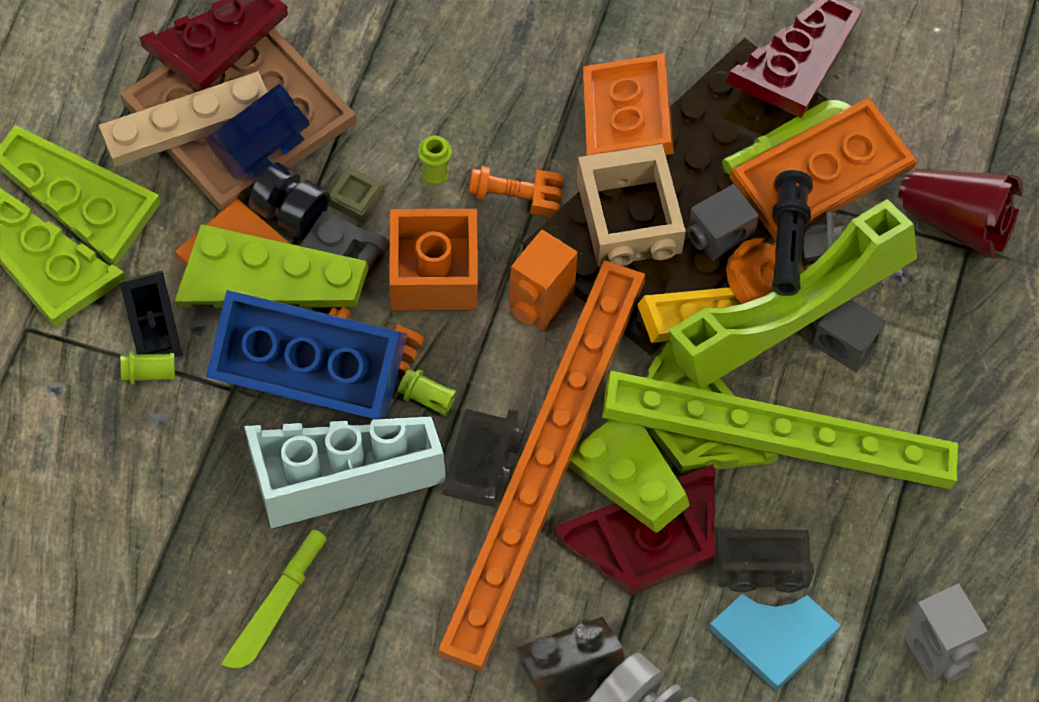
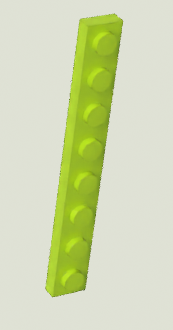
M611 370L606 381L602 418L950 490L957 481L958 443Z

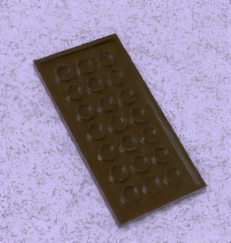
M743 38L670 106L674 154L665 156L686 231L683 251L681 254H675L673 257L665 260L650 258L633 261L624 266L644 273L645 283L623 334L650 356L664 342L651 343L637 306L640 300L645 295L720 288L728 280L726 274L728 258L737 249L735 248L712 261L703 249L698 250L695 248L687 233L691 207L734 184L729 178L730 174L726 173L723 168V159L753 145L756 138L765 136L797 117L726 83L729 72L738 64L742 66L749 60L750 54L758 49L756 45L746 38ZM817 92L807 111L824 101H828V99ZM656 182L598 191L608 234L667 225ZM578 192L523 243L522 252L541 229L576 250L578 256L574 294L586 303L601 267L597 266L580 192ZM758 218L754 238L765 239L763 242L766 243L772 236Z

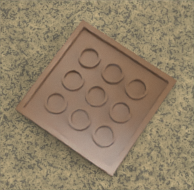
M275 28L208 87L210 88L259 71L273 102L274 113L165 150L220 212L236 199L242 201L248 197L260 175L273 163L280 162L284 166L291 168L356 124V114ZM163 65L121 92L120 95L122 103L133 114L198 92L199 90L169 67Z

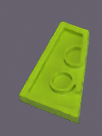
M610 419L576 446L568 468L655 533L690 506L686 492L644 426Z

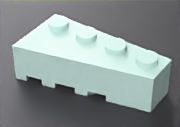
M432 417L372 420L370 425L355 426L348 425L347 421L330 422V427L303 428L302 423L283 424V429L262 430L261 425L244 426L250 456L271 528L446 483L444 453Z

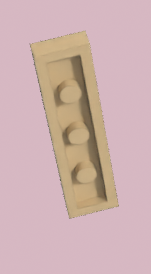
M258 71L100 124L99 130L113 166L117 167L273 114L274 106Z

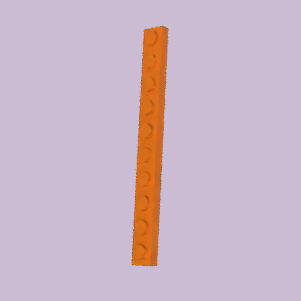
M604 260L438 649L439 657L483 672L645 283L644 273Z

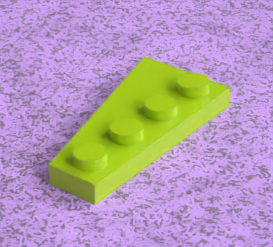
M14 125L0 144V171L110 265L117 266L161 204L158 194L17 125Z
M201 224L175 298V304L177 308H193V305H213L214 308H223L226 291L230 290L284 304H299L300 307H356L369 268L367 261Z

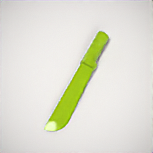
M838 100L824 101L806 111L802 118L797 116L765 136L756 138L753 145L723 159V168L726 173L730 174L734 168L851 106Z
M313 529L282 572L280 579L226 654L221 663L222 666L233 669L242 668L252 663L258 656L297 589L306 579L303 574L327 541V538L321 532Z

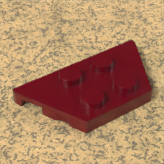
M711 464L677 478L687 494L690 506L657 533L622 507L613 503L555 526L554 535L559 542L630 596L713 563L715 556L714 497L716 469Z

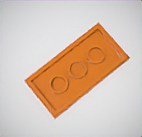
M868 97L731 170L729 178L757 212L758 218L776 241L777 225L772 218V209L777 203L778 193L774 188V180L779 173L786 170H798L812 177L813 189L808 195L807 203L811 209V218L804 227L806 228L826 217L827 211L833 213L914 169L917 160Z

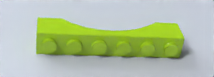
M886 199L851 220L832 246L815 263L800 274L801 289L798 290L797 294L782 296L773 291L761 298L741 305L724 308H704L670 328L668 331L675 363L698 389L705 388L916 260L914 224Z

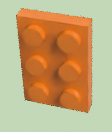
M665 53L583 66L587 156L663 144L665 155L674 154Z

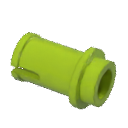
M436 135L429 136L421 142L418 148V156L423 164L422 177L429 184L439 185L448 179V161L451 159L452 149L449 142L444 138Z
M129 350V355H121L120 357L121 381H130V385H135V381L144 380L175 381L174 353L134 355V350Z
M408 369L397 391L404 395L403 400L409 402L412 399L439 412L444 417L452 407L455 400L453 398L457 395L456 390H451L423 376V370L418 369L416 372Z

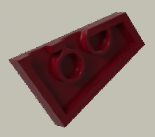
M219 0L212 3V9L191 19L186 15L174 21V27L157 35L152 31L141 36V47L197 90L201 91L207 89L288 16L287 5L280 0Z

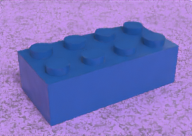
M227 290L206 377L372 419H387L407 333Z

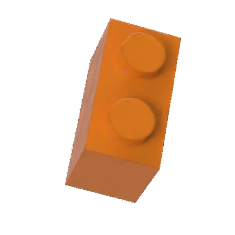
M542 229L511 266L509 310L512 311L513 315L520 322L529 326L533 324L545 332L574 296L578 252Z

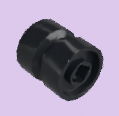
M276 162L270 165L255 183L249 198V208L271 222L278 220L280 228L299 240H303L322 212L327 211L330 194L309 180L301 182L299 174L280 162Z

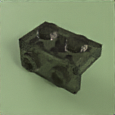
M469 409L465 410L442 487L443 495L495 508L499 492H506L512 478L513 467L507 466L510 453L518 454L523 440L524 428L518 426L517 410L509 409L507 418Z
M717 530L718 587H729L734 592H750L757 589V587H775L777 591L783 593H793L803 588H809L814 575V563L810 562L809 530Z
M603 617L582 622L575 627L547 637L538 638L531 643L517 647L520 663L535 687L538 702H580L591 698L610 674L625 661L623 647Z

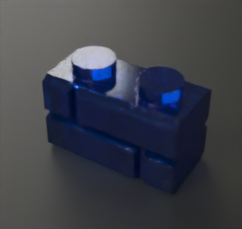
M278 84L207 137L206 143L216 156L222 160L223 165L234 179L238 180L246 173L254 179L272 165L268 158L271 154L280 148L285 155L305 139L300 132L310 124L300 108L294 104V100L285 88Z

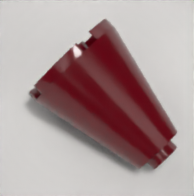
M915 169L911 175L906 174L903 177L898 191V198L903 200V208L984 257L995 260L997 258L995 250L1002 252L1013 232L1020 210L1014 208L1013 199L1014 195L1022 197L1023 180L1018 176L1008 174Z

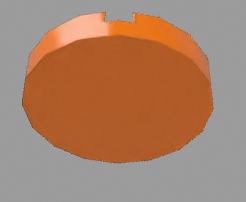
M753 238L744 241L728 258L726 268L728 283L737 300L742 304L773 292L772 282L774 278L776 242L771 245L763 242L765 240L763 238ZM801 265V274H802L805 270H804L803 266Z

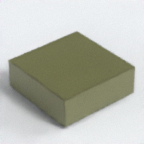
M348 166L329 192V206L363 223L384 194V184Z

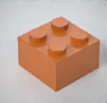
M390 209L391 311L478 310L477 209Z

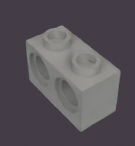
M956 584L917 603L904 639L929 682L933 684L944 678L948 682H953L968 674L972 670L971 665L975 657L981 652L980 647L988 631L960 584Z

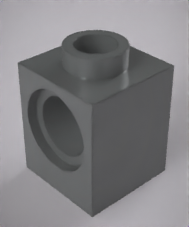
M733 184L691 207L687 233L695 248L698 250L703 249L708 257L714 261L737 248L744 241L755 237L759 215Z
M850 299L813 322L812 326L817 328L813 346L857 373L879 344L886 321Z

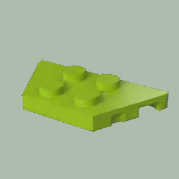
M668 341L659 357L656 356L651 364L646 378L697 388L675 363L671 341ZM721 378L702 389L734 396ZM645 426L681 474L691 473L711 464L714 465L716 470L771 464L777 461L779 454Z

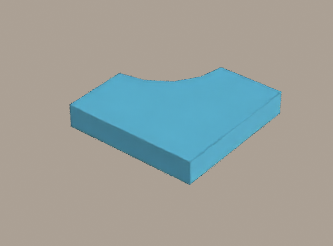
M741 594L710 623L709 630L777 692L839 632L841 625L808 595L793 604L774 607L756 603Z

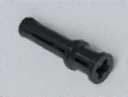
M798 170L783 171L774 180V188L778 196L777 203L772 209V218L777 225L772 290L782 296L795 295L801 289L800 274L803 230L811 218V209L807 203L808 195L813 189V180L807 173Z

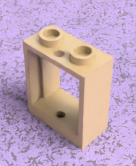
M663 144L578 157L577 184L598 267L602 266L604 260L626 266L633 261L650 258L665 260L673 257L675 254L682 253L686 231ZM656 182L667 225L608 234L598 191Z

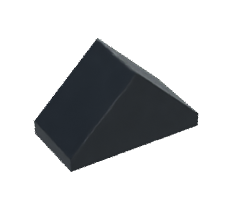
M163 271L120 280L137 355L174 353V357L183 356Z

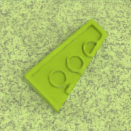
M0 188V265L53 328H56L120 284L119 281L125 279L122 270L113 264L109 266L97 258L96 253L82 243L78 245L62 233V229L50 221H43L34 215L28 206Z

